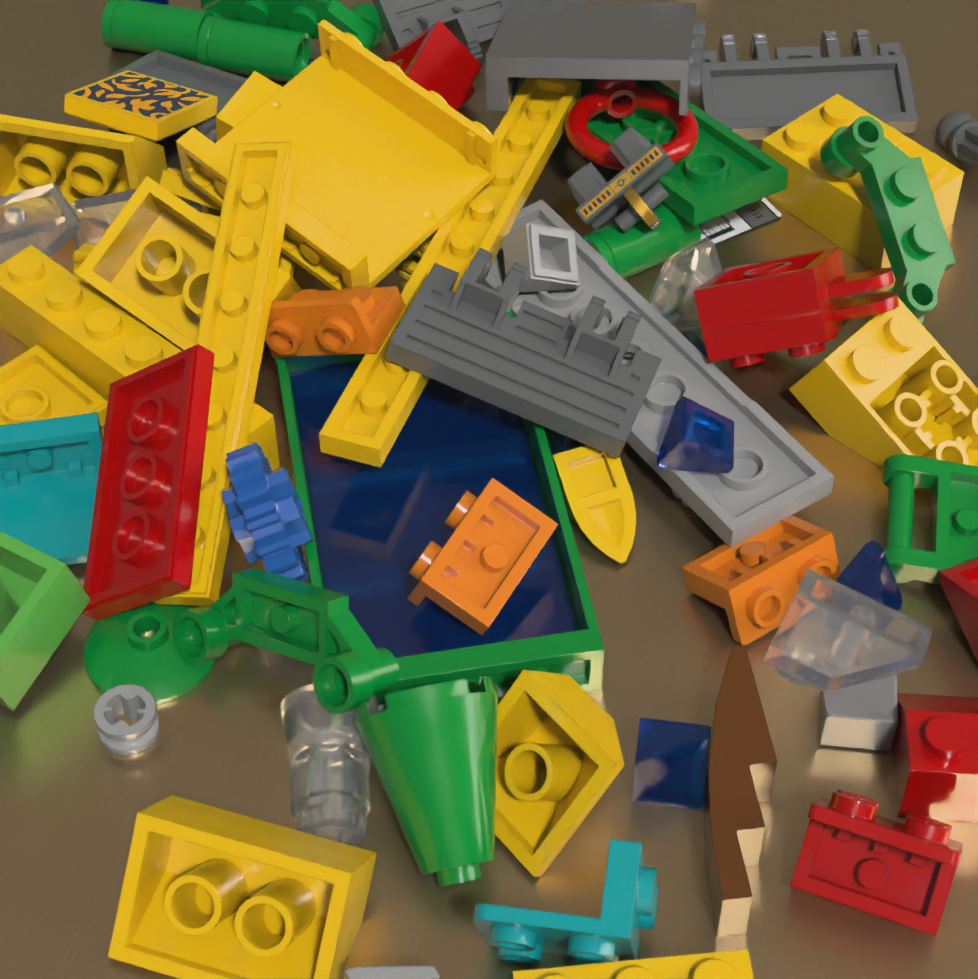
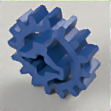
M257 442L227 453L226 463L231 473L229 477L233 486L223 489L221 493L227 507L232 531L236 541L240 543L248 563L252 565L263 561L267 572L298 581L309 578L307 574L308 567L304 560V552L301 546L313 542V536L308 526L303 504L286 467L284 466L272 471L268 459L265 458L260 445L258 446Z

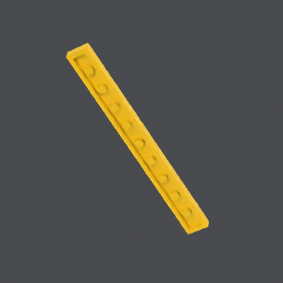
M567 78L525 79L512 101L509 111L505 113L493 134L497 139L496 177L438 228L401 292L406 306L378 353L365 354L319 433L321 452L381 468L429 380V377L385 359L391 337L434 263L459 273L457 281L451 290L456 293L460 280L479 248L492 252L491 261L493 262L503 244L502 237L509 233L563 134L569 110L581 99V81Z

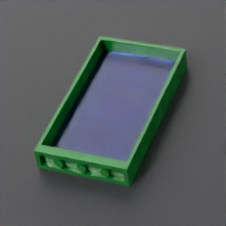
M511 308L510 311H509V313H508V315L511 316V317H514L513 311H512V308ZM365 354L275 357L294 486L303 504L308 526L313 536V542L304 545L309 583L349 595V610L376 648L384 647L391 651L399 665L400 674L397 684L391 689L372 695V698L367 703L369 714L383 711V708H386L384 698L386 694L461 679L468 680L470 693H477L483 678H493L497 688L499 704L523 670L568 674L586 692L602 690L605 649L544 426L429 378L381 468L321 452L319 440L321 429ZM494 478L558 523V525L490 627L483 635H480L427 596H425L419 606L410 602L407 598L419 580L411 576L409 571L431 540L441 547L446 544L455 530L444 522L465 492L468 490L476 497H479L489 481ZM353 709L341 714L330 712L332 731L357 727Z

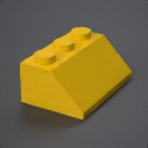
M0 114L1 206L112 224L146 176L159 184L163 169L167 170L164 146L132 135Z
M170 795L137 812L108 957L178 979H340L362 925L377 852Z

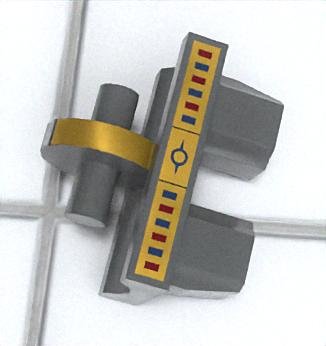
M631 127L616 138L609 147L625 167L619 174L607 182L592 163H589L578 170L567 181L576 201L580 204L575 211L594 230L602 228L630 204L631 206L614 219L624 232L641 219L652 230L662 224L653 209L670 196L668 192L658 182L643 196L641 195L672 170L676 164L657 142L652 145L645 137Z

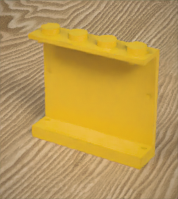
M323 19L318 23L321 55L216 143L192 127L176 141L183 178L222 207L234 143L292 141L298 152L281 252L332 290L350 289L356 286L372 288L496 177L497 139L492 136L491 132L483 124L477 121H470L450 107L441 95L434 91H427L408 78L395 63L385 62L363 47L362 43L354 35L348 32L343 33Z

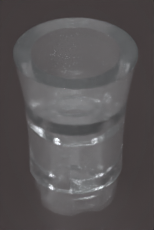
M313 684L300 687L286 695L280 704V713L288 748L291 779V813L296 818L295 830L348 845L360 844L367 836V815L371 810V758L355 724L353 709L341 714L332 713L319 702ZM372 695V698L367 703L370 715L378 712V701Z

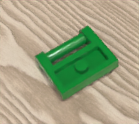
M897 454L886 458L883 462L882 482L888 487L885 549H882L878 554L877 574L881 579L890 583L900 584L918 580L940 584V571L978 559V466L908 454ZM917 487L931 489L929 551L912 548L914 489Z

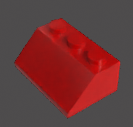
M440 20L384 59L385 62L395 63L408 78L427 91H434L441 95L448 105L456 111L474 94L475 88L472 86V83L482 67V64Z
M897 693L898 724L892 743L897 818H906L908 813L911 812L935 820L978 823V697Z

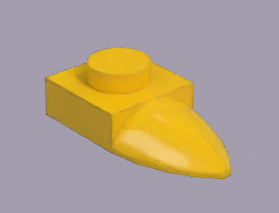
M588 445L552 455L570 519L576 520L581 531L603 554L619 564L625 563L631 551L636 533V509L633 493L620 457L616 458Z

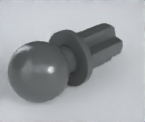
M952 112L945 115L939 121L935 134L938 144L950 150L954 157L962 162L978 163V120L964 112Z

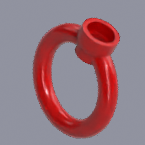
M595 79L593 92L585 95L572 106L565 122L567 138L579 154L598 165L620 171L625 167L609 149L610 144L597 139L590 133L587 127L589 120L595 115L607 111L612 117L623 118L632 114L637 108L665 117L675 126L676 135L672 140L660 146L675 164L684 159L693 150L698 139L699 130L697 120L689 108L687 115H679L678 99L658 90L638 87L636 80Z

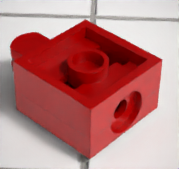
M835 247L723 269L693 291L709 362L729 359L731 367H743L766 360V352L788 349L789 357H803L824 351L826 349L825 342L838 337V332L850 319L882 314L899 307L897 292H881L849 297L852 294L880 289L894 283L892 268H881L845 275L840 248Z

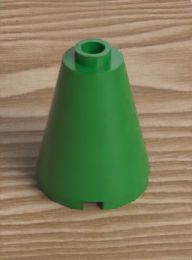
M483 678L477 693H470L467 679L453 680L384 695L386 708L371 715L369 714L367 701L358 703L353 709L355 724L421 875L437 873L439 887L481 879L483 877L480 864L494 861L498 693L493 678Z

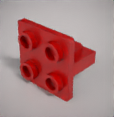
M841 789L832 793L831 800L821 797L812 802L807 816L810 818L790 886L936 936L955 871L962 854L963 843L949 839L952 826L911 812L908 813L903 824L877 815L880 802Z

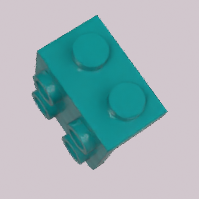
M98 412L0 425V531L66 565L87 562L103 441Z
M610 839L600 918L478 903L475 904L473 922L488 945L498 947L497 957L511 962L541 964L543 952L573 956L572 965L635 960L638 955L640 929L653 931L655 929L659 896V884H656L657 868L645 867L642 843Z

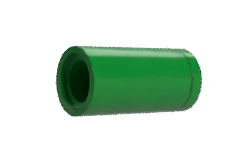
M108 0L102 16V39L108 48L145 54L161 50L198 62L197 41L201 25L206 17L214 15L210 11L140 0Z
M214 16L206 17L199 31L197 41L198 62L222 71L248 76L256 71L270 80L288 83L311 63L312 43L310 35L305 32Z
M661 202L653 211L659 217L662 224L654 230L641 219L626 232L621 229L617 222H613L581 237L608 261V264L625 280L697 248L701 240V231L699 224L693 226Z

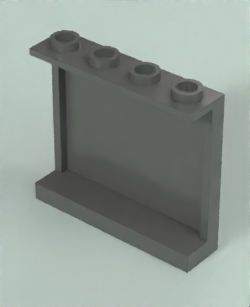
M510 0L485 56L486 111H509L521 78L680 81L679 115H687L689 97H700L706 19H696V3Z

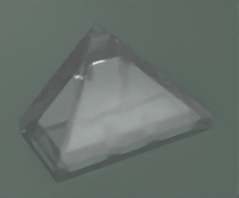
M706 237L679 251L664 262L648 301L680 333L701 329L693 291L722 271L715 244Z

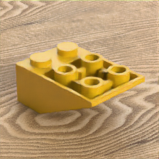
M899 297V307L873 316L789 389L829 436L882 469L884 460L897 454H908L978 466V388ZM921 487L915 488L922 494L931 498V489Z

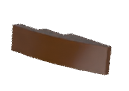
M745 645L731 647L717 697L703 801L705 873L716 938L746 934L753 895L745 867L758 866L765 832V824L759 802L770 801L777 766L776 754Z

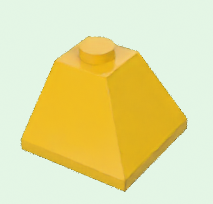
M523 670L497 705L495 835L533 877H539L544 874L624 767L614 719L568 674Z

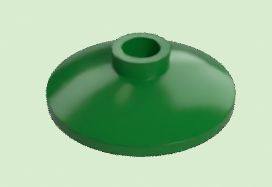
M150 602L96 621L87 635L83 652L86 671L92 683L103 694L118 685L132 684L141 686L152 694L156 705L172 702L192 692L211 673L217 658L198 664L187 662L175 646L173 623L180 612L199 606L159 605Z

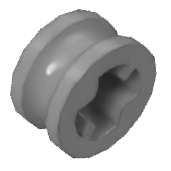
M132 684L118 685L101 695L94 706L93 718L98 728L99 739L102 745L112 753L123 756L140 753L147 750L156 741L160 733V719L157 714L156 702L152 694L141 686ZM125 714L130 719L139 718V721L129 726L127 722L123 720L116 722L115 719Z

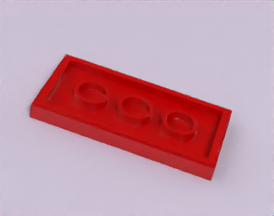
M199 344L110 384L83 586L91 600L81 613L97 621L190 589L215 353Z

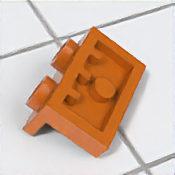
M356 286L350 289L322 291L305 289L294 292L288 300L272 301L265 343L273 357L378 353L406 305L397 286L372 288Z
M494 478L489 481L479 497H476L468 490L465 492L444 522L455 530L446 544L441 547L431 540L409 571L411 576L419 580L407 598L410 602L419 606L425 596H427L480 635H483L490 627L558 525V523Z
M793 515L732 548L725 543L681 567L688 591L726 609L733 640L742 645L750 644L838 593L843 588L833 533Z

